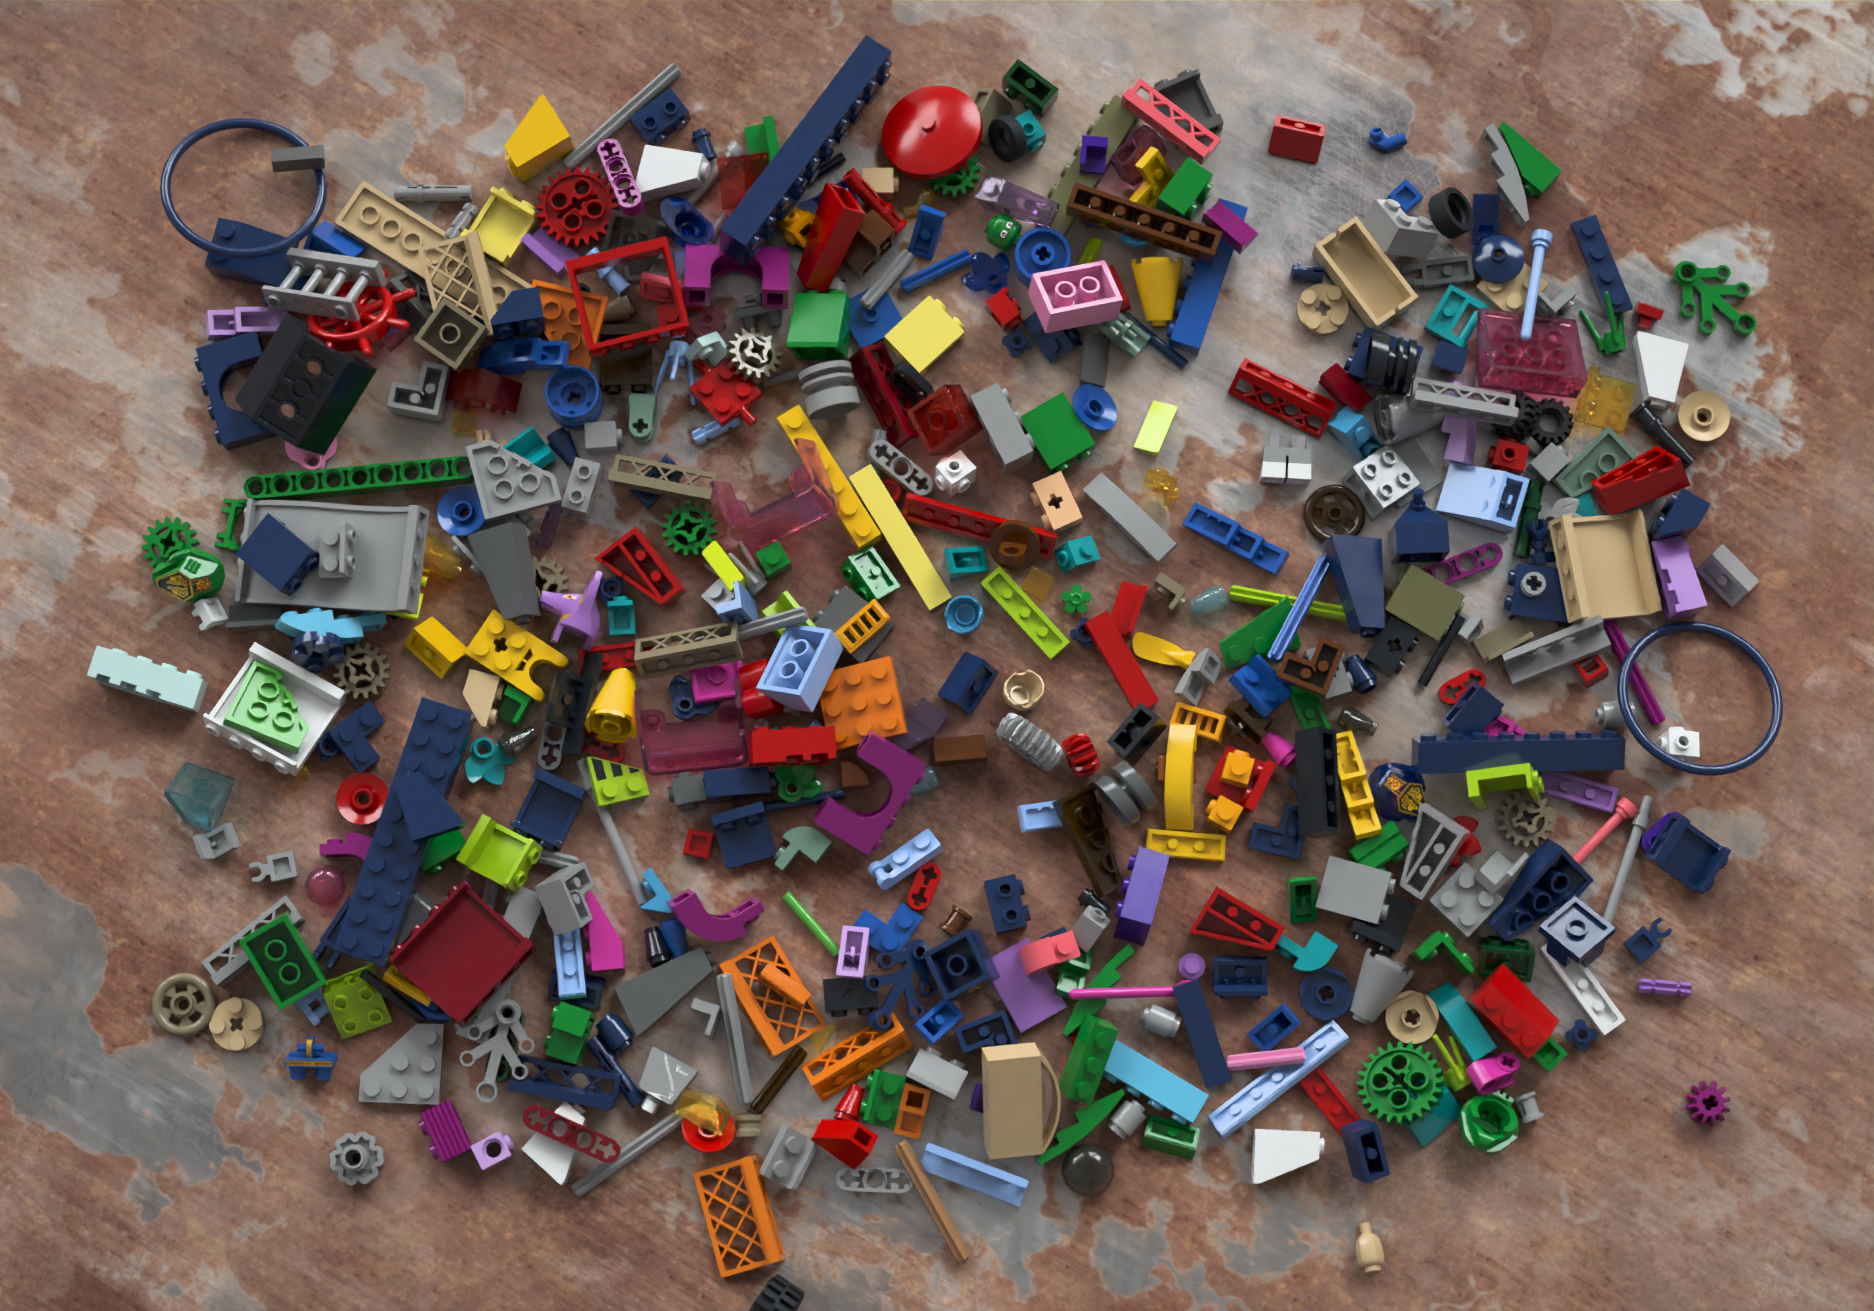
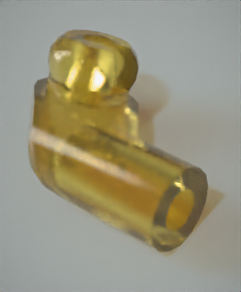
M923 188L920 191V196L915 205L903 207L905 220L916 218L922 204L932 208L935 202V194L930 188Z

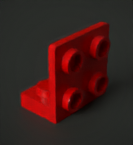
M1227 745L1205 788V792L1216 798L1222 795L1244 807L1242 811L1251 815L1277 764L1268 759L1264 763L1249 756V758L1255 760L1248 785L1245 789L1220 782L1228 753H1234V750H1238Z

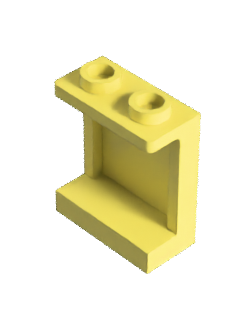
M492 186L490 189L491 196L469 230L464 229L460 236L477 231L480 235L485 257L507 269L522 245L520 239L526 233H530L538 217L532 204L525 200L519 202L505 188L501 187L498 190Z
M929 295L884 336V343L902 362L908 363L920 375L924 376L930 365L958 340L961 341L965 338V331L963 330L965 327L958 318H951L945 312L947 308L939 299L934 300Z

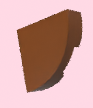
M841 761L843 788L869 786L865 772L858 765L848 761Z

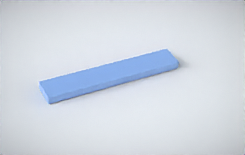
M1331 1020L1298 1046L1303 1047L1305 1050L1306 1061L1304 1063L1272 1066L1207 1117L1209 1122L1224 1139L1348 1044L1350 1042L1349 1037L1334 1020Z

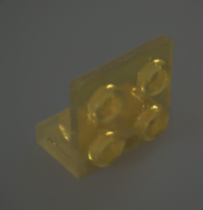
M1590 365L1584 374L1573 421L1603 429L1606 426H1610L1614 432L1623 433L1626 428L1636 385L1599 375L1601 367Z

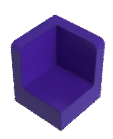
M1082 135L1079 173L1105 174L1108 137Z

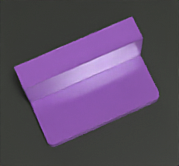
M540 227L532 236L526 233L520 239L522 246L559 280L568 273L565 261L580 257L570 247L566 248L564 241L557 244L555 240L556 235L549 238L547 235L549 229L543 230Z

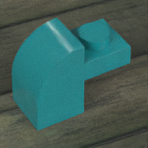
M1315 931L1304 948L1284 935H1281L1275 947L1278 948L1277 953L1290 961L1291 958H1294L1296 960L1291 970L1299 973H1310L1323 967L1330 960L1338 945Z

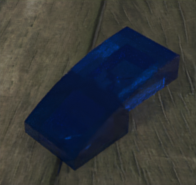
M1472 194V211L1474 214L1472 246H1477L1483 239L1489 236L1499 235L1500 194Z

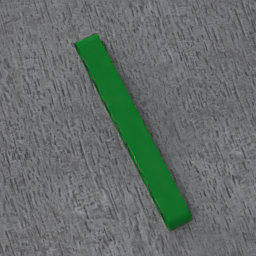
M454 456L256 475L249 477L245 481L243 489L245 494L254 500L297 501L470 484L475 480L472 469L467 475H460L458 473L463 465L471 466L469 458L467 456ZM436 468H445L443 476L439 478L433 477V472ZM411 470L419 471V475L415 480L407 479V474ZM387 472L393 473L391 481L387 483L381 482L383 474ZM359 475H366L367 481L364 484H355V480ZM340 477L341 483L335 488L329 486L333 478ZM315 480V486L312 489L304 490L306 481ZM283 482H288V490L283 493L278 492L279 485ZM256 485H263V491L260 494L252 495V489Z

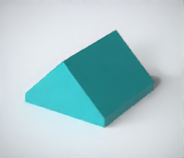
M1417 1080L1414 1086L1421 1087L1426 1080ZM1445 1086L1438 1087L1443 1091L1444 1096L1436 1097L1440 1104L1439 1106H1430L1433 1112L1432 1115L1427 1112L1422 1113L1424 1121L1415 1117L1413 1126H1411L1408 1120H1404L1405 1128L1423 1148L1450 1125L1461 1111V1107ZM1408 1089L1406 1090L1413 1099L1418 1098V1096L1411 1093ZM1399 1098L1396 1100L1395 1105H1403L1407 1099Z

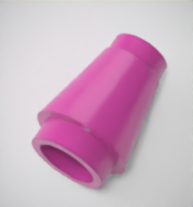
M1273 731L1268 732L1263 737L1261 743L1279 767L1282 766L1288 769L1295 763L1296 752L1294 745Z

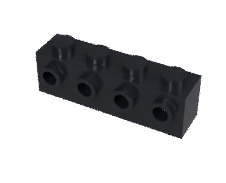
M1318 726L1296 731L1294 746L1296 752L1299 836L1318 839L1341 834L1336 730Z

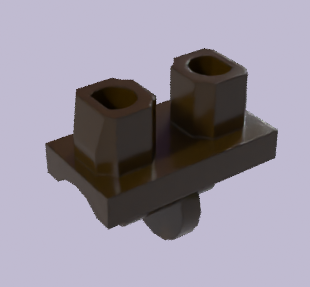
M1241 697L1236 702L1232 700L1223 711L1230 718L1225 723L1232 730L1227 736L1230 740L1237 735L1243 742L1250 737L1258 744L1267 734L1266 731L1272 720L1268 716L1263 718L1261 715L1254 720L1248 714L1253 706L1244 697Z

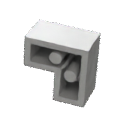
M1375 199L1362 222L1385 254L1426 259L1439 235L1432 226L1431 220L1423 216L1417 218L1406 215L1400 208V204L1393 199Z
M423 361L418 386L392 381L387 402L390 412L392 414L442 423L453 376L450 367Z
M585 861L556 871L534 887L537 892L538 901L543 906L547 922L555 936L581 928L593 919L583 896L585 892L595 886Z

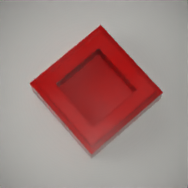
M688 828L683 855L709 860L715 834Z

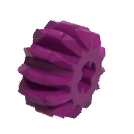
M1700 1081L1699 1088L1692 1085L1690 1090L1694 1095L1686 1094L1684 1097L1686 1100L1691 1101V1104L1684 1106L1685 1110L1693 1109L1694 1111L1690 1114L1689 1118L1694 1120L1699 1116L1698 1124L1701 1126L1706 1121L1710 1126H1715L1716 1119L1723 1122L1725 1117L1721 1112L1728 1113L1731 1110L1729 1107L1724 1106V1103L1731 1101L1730 1097L1722 1098L1721 1096L1725 1093L1726 1089L1721 1087L1716 1091L1717 1083L1715 1081L1710 1082L1709 1086L1705 1081ZM1710 1098L1709 1102L1713 1103L1712 1107L1705 1109L1706 1105H1703L1702 1102L1704 1099Z

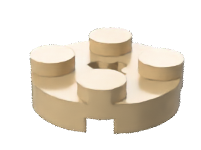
M1315 284L1304 290L1296 308L1299 323L1311 331L1312 334L1318 336H1327L1337 332L1344 324L1349 312L1348 301L1338 286L1329 284ZM1320 304L1329 307L1325 316H1322L1321 312H1316L1315 310Z
M1410 990L1398 994L1385 1009L1384 1020L1386 1028L1393 1038L1401 1041L1403 1044L1412 1042L1414 1045L1428 1040L1433 1035L1439 1020V1012L1430 997ZM1408 1010L1411 1013L1417 1012L1419 1016L1415 1019L1417 1024L1406 1023L1404 1018L1407 1017L1406 1012Z
M233 997L216 1007L209 1023V1029L214 1040L221 1047L230 1051L247 1050L254 1047L264 1034L263 1012L254 1002L244 998ZM241 1017L243 1019L241 1024L244 1028L233 1031L232 1020H238Z

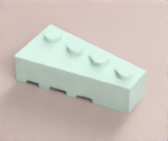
M98 645L96 646L87 676L97 683L199 713L208 683L201 679L202 674L187 670L185 674L177 671V667L170 664L162 663V666L152 663L153 660L143 656L135 658L119 649L113 648L110 650Z

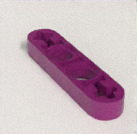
M605 139L598 144L597 151L616 199L625 215H637L644 208L640 191L618 141L615 139ZM612 150L614 156L609 157L607 151ZM614 166H623L619 171H611ZM622 183H630V185L627 188H618V186ZM632 197L634 203L629 204L627 198Z
M1490 542L1421 570L1430 572V575L1437 579L1435 575L1436 569L1439 567L1446 568L1449 571V578L1441 582L1449 585L1498 565L1502 559L1503 552L1499 545ZM1487 549L1490 552H1496L1497 555L1493 558L1494 561L1486 558L1480 562L1482 566L1479 567L1478 558L1484 556L1487 553ZM1469 558L1472 560L1473 569L1471 571H1463L1459 566L1460 559Z

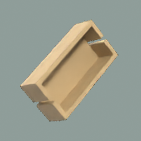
M1357 216L1338 228L1336 234L1334 232L1314 246L1312 255L1321 267H1324V271L1334 284L1341 289L1347 301L1367 327L1379 331L1392 322L1394 317H1399L1415 305L1418 299L1417 294Z

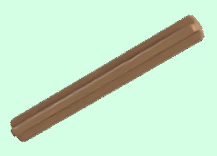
M906 1140L900 1142L894 1147V1150L951 1253L958 1263L967 1260L971 1254L909 1142Z

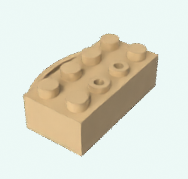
M1035 1042L982 1047L984 1147L990 1160L1043 1154L1054 1136L1061 1109L1059 1084L1051 1065ZM1043 1069L1047 1070L1052 1086V1105L1046 1123H1042L1045 1109V1089L1041 1074Z

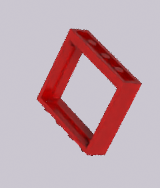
M666 236L565 261L589 356L603 357L609 355L611 350L620 348V351L634 349L636 347L635 344L645 342L646 345L660 342V338L667 336L679 338L685 336L687 331H690L686 309ZM662 254L680 322L594 344L577 275Z

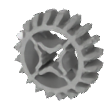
M1008 713L999 723V727L996 730L999 738L1010 749L1044 771H1051L1061 761L1064 752L1060 745L1043 730L1022 716Z

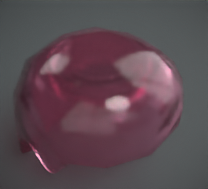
M331 864L319 865L312 869L305 881L308 897L320 906L332 905L339 901L346 888L342 871Z

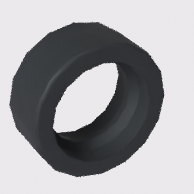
M1448 187L1430 197L1428 203L1429 214L1436 229L1448 239H1455L1473 228L1474 214L1471 205L1459 190Z

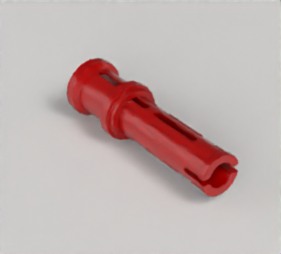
M855 168L850 169L843 176L842 180L849 185L870 210L873 209L895 229V236L905 228L907 221L901 219L895 213L891 203L884 202Z

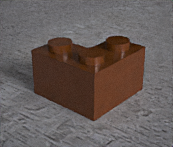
M871 209L867 214L865 213L841 263L860 280L895 245V229Z
M1320 637L1311 661L1285 652L1276 675V681L1325 699L1344 653L1345 646Z

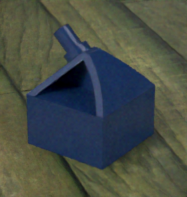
M1422 489L1413 490V500L1410 501V506L1395 522L1389 532L1391 564L1440 562L1450 552L1448 520L1426 506V502L1423 500L1424 491Z

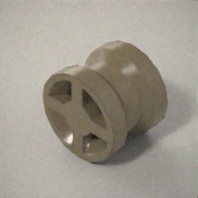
M736 1115V1122L738 1123L736 1137H762V1131L759 1129L762 1115Z

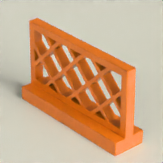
M771 935L734 958L721 963L717 971L719 974L730 973L732 975L736 1002L770 1059L773 1060L780 1056L781 1053L828 1025L811 997L805 1002L810 1008L809 1010L804 1008L805 1004L801 1009H798L793 1005L786 1004V999L783 1000V1003L768 999L769 987H767L765 998L755 996L752 993L753 980L761 982L758 980V977L754 976L757 963L766 965L771 963L775 967L787 970L790 975L789 977L804 987L775 937ZM768 944L772 945L776 952L774 962L759 958L761 948ZM757 951L756 957L749 956ZM778 957L782 964L777 963ZM742 959L754 961L751 975L740 973L735 963ZM744 978L750 979L749 985L746 983ZM758 1001L764 1002L762 1008ZM767 1003L782 1007L778 1021L767 1018L764 1013ZM785 1008L800 1011L797 1026L782 1022ZM803 1012L814 1015L819 1025L812 1029L800 1027ZM772 1024L777 1025L776 1031H775L774 1027L772 1026ZM780 1026L795 1029L793 1040L785 1045L778 1036ZM799 1031L805 1032L804 1034L798 1036Z
M757 1155L693 1173L721 1278L786 1260L762 1174L758 1173L761 1167ZM740 1165L742 1178L739 1184L736 1185L726 1179L730 1168ZM724 1170L722 1176L716 1173ZM711 1174L720 1179L713 1193L704 1188L701 1177ZM723 1182L735 1188L729 1202L717 1196ZM739 1191L746 1194L750 1201L745 1211L733 1205ZM714 1199L727 1205L720 1219L712 1215L710 1211V1206ZM730 1208L743 1215L736 1228L724 1222ZM751 1208H752L753 1216L749 1214ZM746 1218L756 1223L757 1230L753 1237L740 1231ZM713 1220L718 1222L716 1227L714 1226ZM721 1225L734 1232L727 1245L719 1241L717 1237V1232ZM737 1234L750 1241L744 1254L731 1248ZM758 1235H759V1237H760V1241H761V1242H759V1241L756 1240L757 1237H758ZM753 1244L763 1248L765 1260L755 1262L747 1257ZM720 1246L723 1247V1248H725V1250L723 1251V1253H722V1251H721ZM728 1251L741 1259L735 1269L727 1271L724 1259ZM744 1261H747V1262L751 1263V1264L742 1266L743 1263H744Z

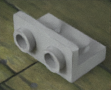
M340 522V525L320 526L319 578L322 580L353 578V571L356 569L353 545L357 542V533L354 526L347 522Z
M782 1125L758 1173L796 1191L798 1185L803 1181L804 1174L810 1162L814 1159L819 1145L803 1134Z

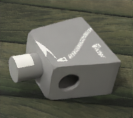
M653 1046L638 1088L648 1093L641 1108L655 1115L662 1101L673 1106L699 1072Z

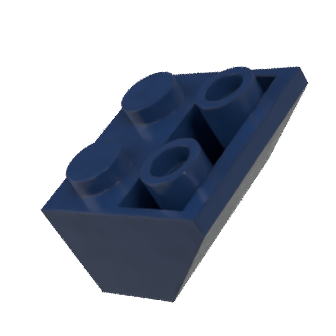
M538 287L514 290L509 294L490 320L495 339L510 341L515 339V336L526 334L527 337H535L540 335L541 332L546 331Z
M1684 488L1678 494L1673 493L1666 500L1660 511L1664 515H1660L1648 531V534L1651 535L1648 541L1649 544L1653 541L1680 535L1683 538L1687 537L1699 526L1711 503Z

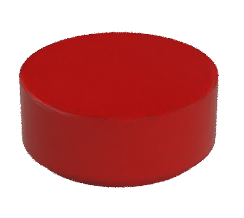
M892 478L881 480L896 504L902 495L900 484Z

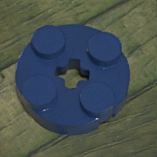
M310 631L297 636L292 641L291 659L296 664L306 667L307 671L311 673H319L323 668L344 662L343 640L334 633L326 632V636L317 635V631Z
M1322 967L1310 972L1302 980L1299 987L1300 1005L1309 1016L1317 1020L1328 1021L1337 1019L1349 1009L1352 1003V987L1344 973L1332 967ZM1325 987H1329L1333 998H1327L1326 1001L1321 1000V995L1318 994L1319 989L1324 990Z

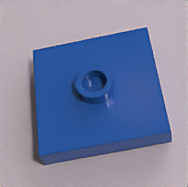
M869 289L851 298L850 332L859 348L875 345L883 341L884 336L903 319L887 291L870 310H867L860 304L861 298Z

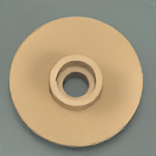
M1704 390L1696 391L1689 394L1680 404L1678 421L1683 432L1690 438L1703 442L1712 441L1719 438L1728 428L1730 411L1724 399L1716 393ZM1698 415H1704L1706 417V422H1700L1698 420Z

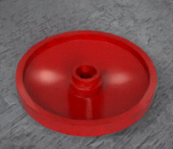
M948 86L924 87L903 97L890 110L882 128V146L890 163L902 174L923 180L941 178L962 168L976 153L983 134L982 118L976 104L964 92Z

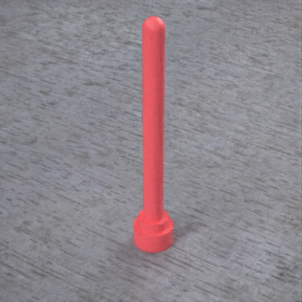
M1623 797L1616 804L1615 814L1573 856L1579 865L1623 820L1632 819L1639 812L1638 808L1630 800Z

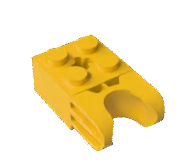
M494 609L464 651L470 660L493 675L501 677L504 682L529 695L537 703H542L545 694L539 686L533 683L532 673L534 669L541 664H551L559 669H563L569 663L562 653L514 622L504 620L502 614ZM505 643L507 649L498 652V645Z

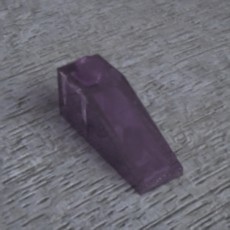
M985 175L975 196L988 212L1004 213L1012 218L1049 228L1060 208L1058 202L1007 180Z

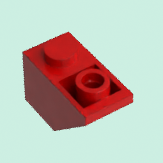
M822 1119L811 1141L855 1170L871 1153L878 1135L858 1121Z

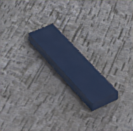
M1194 979L1172 987L1205 1088L1208 1089L1231 1081L1232 1079L1199 980Z

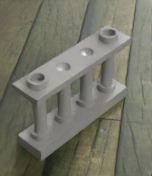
M290 248L286 255L292 270L279 287L264 285L261 289L269 308L358 322L360 316L355 306L356 300L367 285L382 287L386 282V278L380 261ZM300 275L311 276L301 291L291 289ZM322 278L333 279L323 294L313 293ZM344 282L355 283L345 298L335 296Z

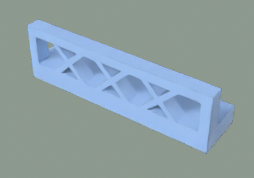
M927 1143L920 1163L926 1172L1018 1207L1029 1180L931 1143Z

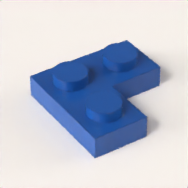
M901 903L887 924L867 910H864L853 926L869 928V945L880 953H895L903 949L924 917L904 903Z

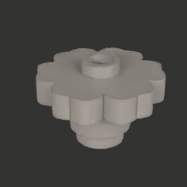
M360 1131L356 1136L352 1133H345L336 1140L335 1146L337 1150L332 1151L329 1157L331 1161L330 1168L334 1171H339L338 1180L355 1186L359 1181L362 1184H369L372 1180L379 1177L378 1167L385 1164V1150L381 1146H376L377 1138L375 1136ZM360 1153L361 1160L356 1164L354 1156Z

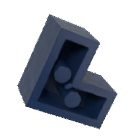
M1004 1009L954 1028L963 1055L979 1050L982 1047L1017 1044Z

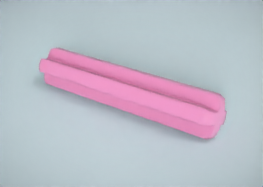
M1303 1047L1228 1055L1226 1063L1229 1071L1299 1064L1306 1061V1054Z

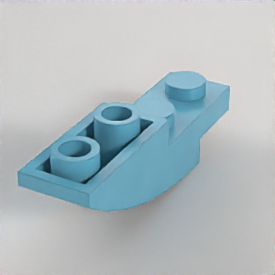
M314 608L304 614H298L297 611L283 613L282 617L275 623V628L295 638L310 631H317V635L326 636V632H331L338 635L343 640L344 645L358 643L364 637V632L381 630L387 622L385 613L364 612L359 617L352 618L349 614L335 617L334 620L332 610L323 611V608Z

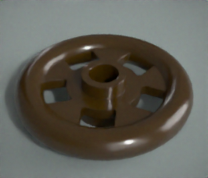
M1331 484L1318 488L1309 496L1304 506L1303 516L1310 534L1323 543L1331 536V534L1323 532L1325 525L1336 528L1334 534L1358 536L1364 527L1366 512L1361 499L1350 488ZM1334 495L1336 502L1325 504L1323 497ZM1347 499L1354 507L1349 512H1347L1346 507L1342 504ZM1314 509H1322V519H1314ZM1332 510H1337L1340 516L1338 518H1333L1330 515V512ZM1347 518L1354 522L1348 531L1342 527Z

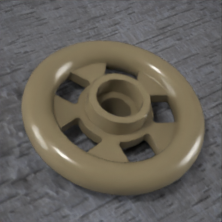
M179 973L168 977L157 987L152 999V1013L156 1023L168 1034L178 1037H187L202 1031L211 1021L215 1010V996L212 988L203 978L191 973ZM187 984V992L176 993L175 985ZM200 990L204 1001L197 1004L193 994ZM164 996L172 997L169 1009L162 1008ZM183 1000H187L189 1003L188 1008L185 1010L180 1008V1003ZM198 1010L202 1016L193 1023L189 1017ZM172 1014L182 1018L179 1026L169 1021Z

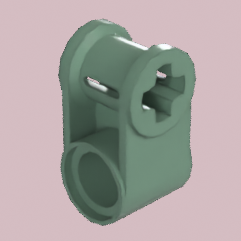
M630 392L629 431L633 441L638 444H646L653 438L657 394ZM640 426H645L642 433H638L637 430L640 429Z

